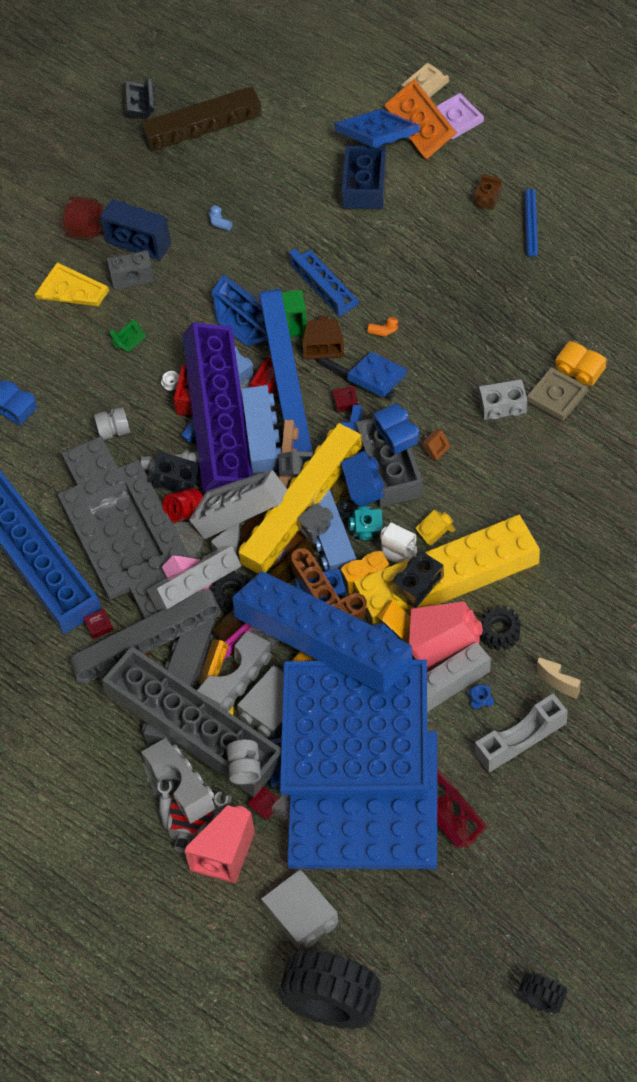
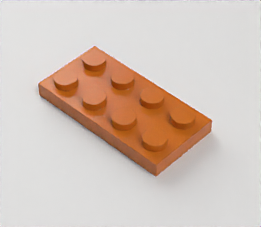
M415 79L385 104L390 113L419 124V132L412 134L409 138L426 159L457 134L456 130Z

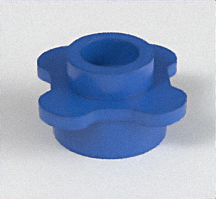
M478 685L469 689L468 696L471 697V707L473 709H479L481 706L490 707L494 704V699L490 696L491 689L489 686Z

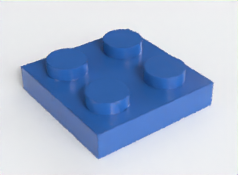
M371 351L348 373L347 380L384 398L406 376L407 369Z

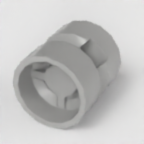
M123 407L112 409L110 414L106 411L94 414L99 436H102L104 441L112 439L114 434H117L119 437L130 434Z
M238 740L230 743L227 746V757L230 763L228 766L230 781L242 785L258 781L261 778L260 763L257 761L259 759L258 744L252 740Z

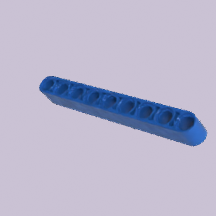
M281 289L259 292L283 422L285 423V420H294L296 427H299V439L294 442V449H297V452H312ZM312 457L302 459L303 465L306 461H310Z

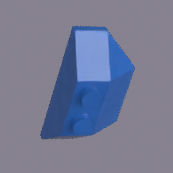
M223 275L212 290L218 323L222 326L232 327L233 335L246 346L268 341L260 300L250 291Z

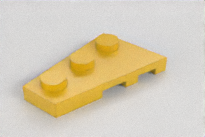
M56 263L35 293L37 299L98 307L109 292V288L60 263Z

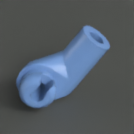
M212 206L209 212L211 224L217 228L230 231L232 221L222 218L219 206Z

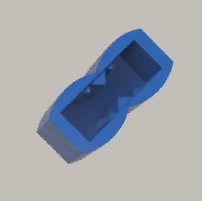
M2 380L0 382V414L21 426L37 409L36 399L30 392L19 390L15 383Z
M397 403L373 414V423L394 455L418 444V436L420 435L416 424H411L408 420L409 416L405 408H401Z

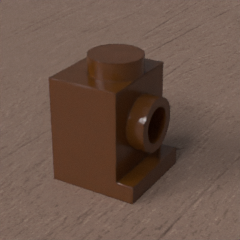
M482 174L481 181L474 193V205L494 210L502 193V179Z

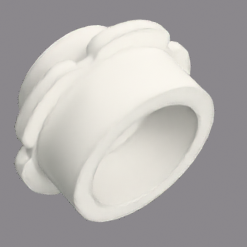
M175 371L166 372L162 377L161 385L168 391L176 390L179 374Z

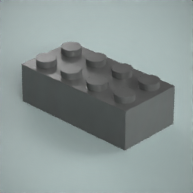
M373 418L356 422L357 432L361 434L362 452L365 451L371 457H375L379 464L377 471L384 482L382 489L385 496L378 500L380 508L423 497V481L411 447L394 455L376 429Z

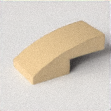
M539 657L537 673L540 677L558 691L577 699L581 680L561 674V664Z

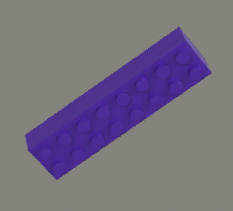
M193 322L182 336L203 491H208L251 477L253 472L232 327Z

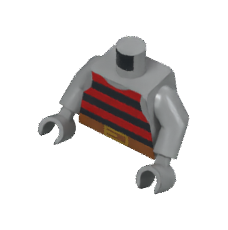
M161 780L157 787L159 792L162 793V796H160L159 813L163 827L168 830L170 838L176 840L174 849L177 852L185 853L186 846L225 808V805L231 803L232 797L227 795L223 803L220 799L222 792L216 793L213 801L215 810L190 824L179 810L174 795H169V792L174 787L173 782L170 780L169 789L164 790Z

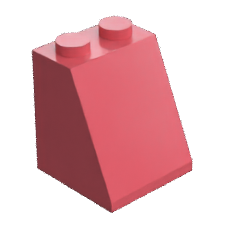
M464 601L411 609L409 644L412 645V655L416 660L427 659V671L433 670L473 643L477 642L479 644L480 635L483 632L482 624L474 616L473 610H470Z
M227 805L186 846L185 854L190 871L236 884L255 833L252 815L248 809L242 806L232 807Z

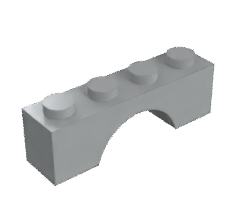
M232 546L220 547L202 557V560L191 568L166 578L146 590L156 610L168 609L241 567V564Z
M246 631L235 645L234 661L238 664L239 668L227 676H209L197 691L227 712L230 711L238 695L242 696L248 683L251 680L254 681L261 667L269 663L272 657V653H270L271 642Z
M553 693L535 704L530 713L516 726L503 732L494 730L476 741L475 756L490 773L566 725L568 710Z
M164 738L141 752L147 768L157 781L173 779L181 782L173 795L179 810L190 824L215 810L212 801L215 796L208 785L203 786L204 782L197 771L192 772L193 768L186 757L181 758L182 754L176 744L171 745Z

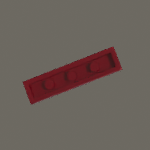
M437 767V783H441L445 787V798H440L437 794V824L457 848L470 847L488 826ZM452 801L459 803L460 816L452 812ZM466 819H472L478 826L472 834L467 830Z

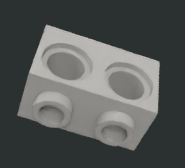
M522 379L479 386V401L484 420L527 413V397Z

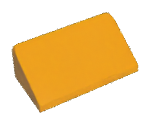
M391 600L377 615V618L402 641L409 644L411 616L394 600Z
M212 641L198 680L199 684L202 685L209 676L218 677L229 647L224 641Z

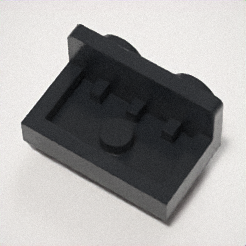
M147 77L145 84L125 81L123 85L125 115L148 119L150 113L154 112L156 104L153 100L154 86H152V78Z

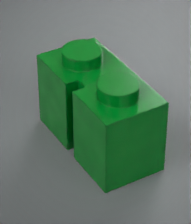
M302 289L281 293L290 338L304 336L307 314Z

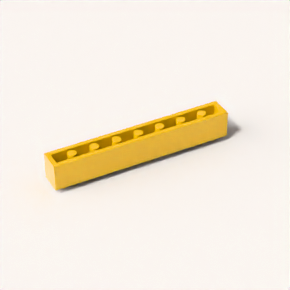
M338 423L334 430L331 429L326 440L316 448L311 460L304 463L301 474L291 480L282 503L267 511L263 522L253 529L249 540L240 546L238 553L241 565L258 574L261 571L266 573L298 532L297 518L316 503H320L343 473L341 462L355 456L362 448L360 433Z

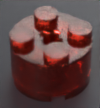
M71 196L68 199L72 200L71 204L66 205L64 226L69 228V233H66V236L82 239H94L95 236H100L101 224H99V216L103 212L102 203H98L96 198Z

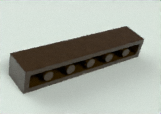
M253 86L142 121L143 135L152 152L262 116L261 102Z

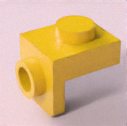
M433 510L416 527V530L426 543L431 546L447 530L453 533L456 529L451 524L453 520L447 513H440L436 510Z

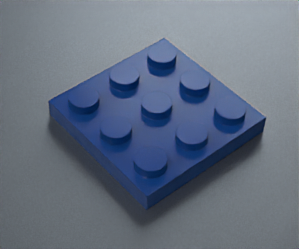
M378 109L336 122L335 131L342 133L343 136L351 137L357 142L365 143L371 148H378L381 144L393 143L397 139L408 138L412 134L418 133L419 124L383 109Z

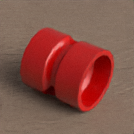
M195 488L168 494L163 500V512L168 514L172 522H180L191 518L203 495Z

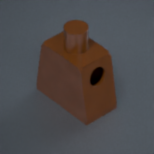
M320 315L316 320L307 322L303 337L304 359L345 357L344 341L338 320L329 319L326 315Z

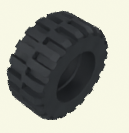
M302 950L289 957L278 994L284 1006L288 1007L290 1011L298 1013L303 1018H308L313 1022H319L330 1027L361 1029L372 1022L382 987L380 979L372 970H368L366 966L360 965L352 959H346L343 956L329 954V952L309 950L306 952Z

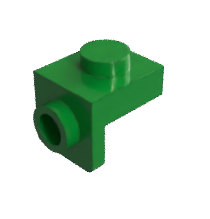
M134 319L119 332H116L114 329L109 331L113 337L111 339L112 343L118 349L122 348L128 353L147 337L140 324Z

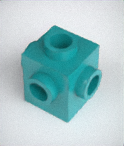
M367 506L357 508L348 519L349 531H352L353 537H359L360 540H371L373 537H379L383 530L382 509H371Z

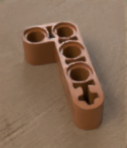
M299 548L293 552L291 569L306 593L318 599L323 596L328 597L330 600L326 601V603L360 620L365 617L367 600L362 594L354 593L340 600L311 552L305 548ZM310 578H315L318 580V582L310 583L308 580ZM356 604L360 605L362 608L359 610H354L351 608V606Z

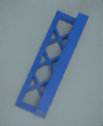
M295 248L289 252L290 266L338 317L359 305V300L311 250L300 254ZM308 258L313 261V266L307 261ZM319 272L325 274V279L319 274ZM331 285H336L338 287L337 291ZM343 298H348L350 302L345 304Z

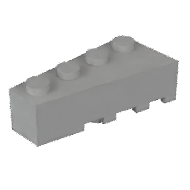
M269 470L206 491L189 520L202 537L206 539L272 507H277L282 503L288 489L274 471Z

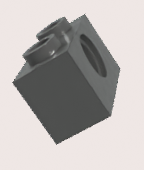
M148 250L107 259L114 290L155 282Z

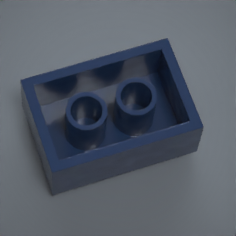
M345 146L342 183L343 208L384 209L387 166L386 146L378 148Z
M112 199L100 216L105 240L108 244L134 253L148 250L149 257L161 261L171 245L167 217L159 213H153L141 207H135L123 201Z

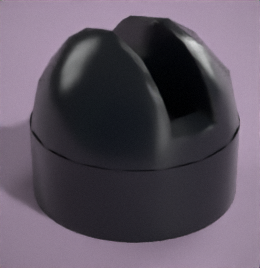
M342 500L339 502L337 510L342 519L348 520L356 507L352 501Z

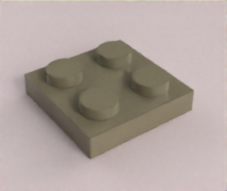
M551 367L528 394L527 401L564 421L586 395L588 387Z

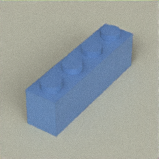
M267 385L243 388L242 397L253 473H260L269 470H279L278 454H281V447L276 448V443L280 442L278 429L274 430L273 425L277 424L276 411L271 412V407L275 406L273 393H268Z
M329 490L319 504L323 508H328L334 518L330 521L331 526L324 534H319L316 537L317 542L315 546L317 552H322L323 554L321 562L324 570L340 569L341 573V568L345 564L356 560V557Z

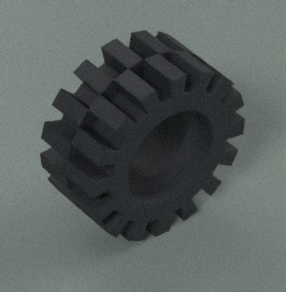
M232 571L231 575H225L218 579V581L213 582V585L210 587L219 605L220 612L223 609V613L226 615L228 611L234 609L233 598L224 597L223 592L228 588L241 590L250 581L246 576L243 578V573L239 572L236 575V571Z
M496 605L495 610L490 607L488 608V613L485 611L482 613V617L479 619L483 628L480 639H483L485 646L489 643L490 649L496 646V650L500 651L501 646L504 647V650H507L509 644L513 647L515 641L518 642L521 632V621L517 613L514 614L512 608L507 611V606L499 609V605ZM501 622L507 624L509 629L505 633H495L491 630V626L494 623Z
M526 973L521 981L517 996L520 1000H523V1003L530 1004L532 1008L536 1007L540 1011L545 1010L546 1013L552 1012L556 1014L561 1011L567 990L562 984H557V981H551L549 977L544 978L540 974L536 976L534 973Z

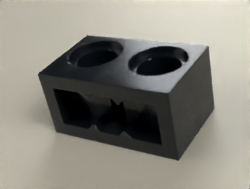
M157 450L150 461L147 482H151V484L158 488H166L175 492L194 488L199 463Z
M421 551L416 557L413 556L409 560L407 567L402 573L399 572L394 577V595L412 607L417 608L443 579L444 565ZM407 585H413V587H411V588H408V587H405V586H407Z

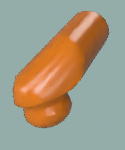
M389 317L384 325L369 323L367 333L382 337L388 336L397 331L399 327L397 325L398 319Z

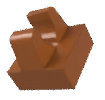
M435 429L420 443L423 451L429 454L432 460L436 461L451 447L443 431L440 429Z

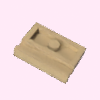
M427 63L401 84V90L415 79L427 95L431 97L449 82V76H444L440 70Z

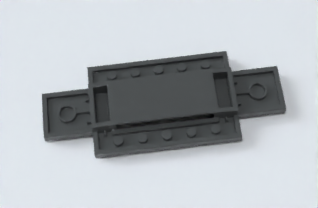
M102 436L62 452V457L77 486L58 493V497L109 600L130 592L144 619L161 611L156 610L146 589L167 578L162 566L172 555L191 557L168 514L163 512V505L151 482H147L148 476L139 459L118 468ZM133 500L135 501V503H136V505H137V507H138V509H139L141 515L139 514V512H138V510H137V508H136V506H135ZM145 523L147 524V526H148V528H149V530H150V532H151L153 538L151 537V535H150V533H149V531H148V529H147Z

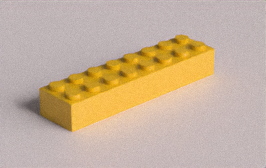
M520 514L425 552L444 565V577L417 608L439 605L539 564L540 549ZM410 559L354 581L355 593L362 594L367 600L365 616L370 625L383 623L377 618V615L391 600H394L411 616V609H414V607L394 595L393 592L394 577L397 573L404 571ZM407 585L405 587L411 588L413 587V585Z

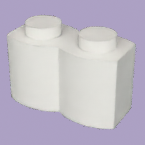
M393 523L383 528L380 534V539H382L381 551L387 560L398 564L416 556V534Z

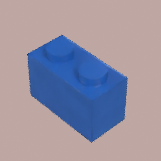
M363 451L341 462L350 497L357 505L364 507L385 497L382 489L384 482L380 475H378L377 469H379V464L375 457H371Z

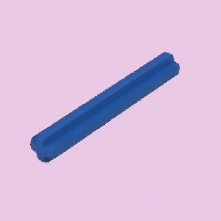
M526 189L527 256L536 257L538 255L536 191L534 189Z

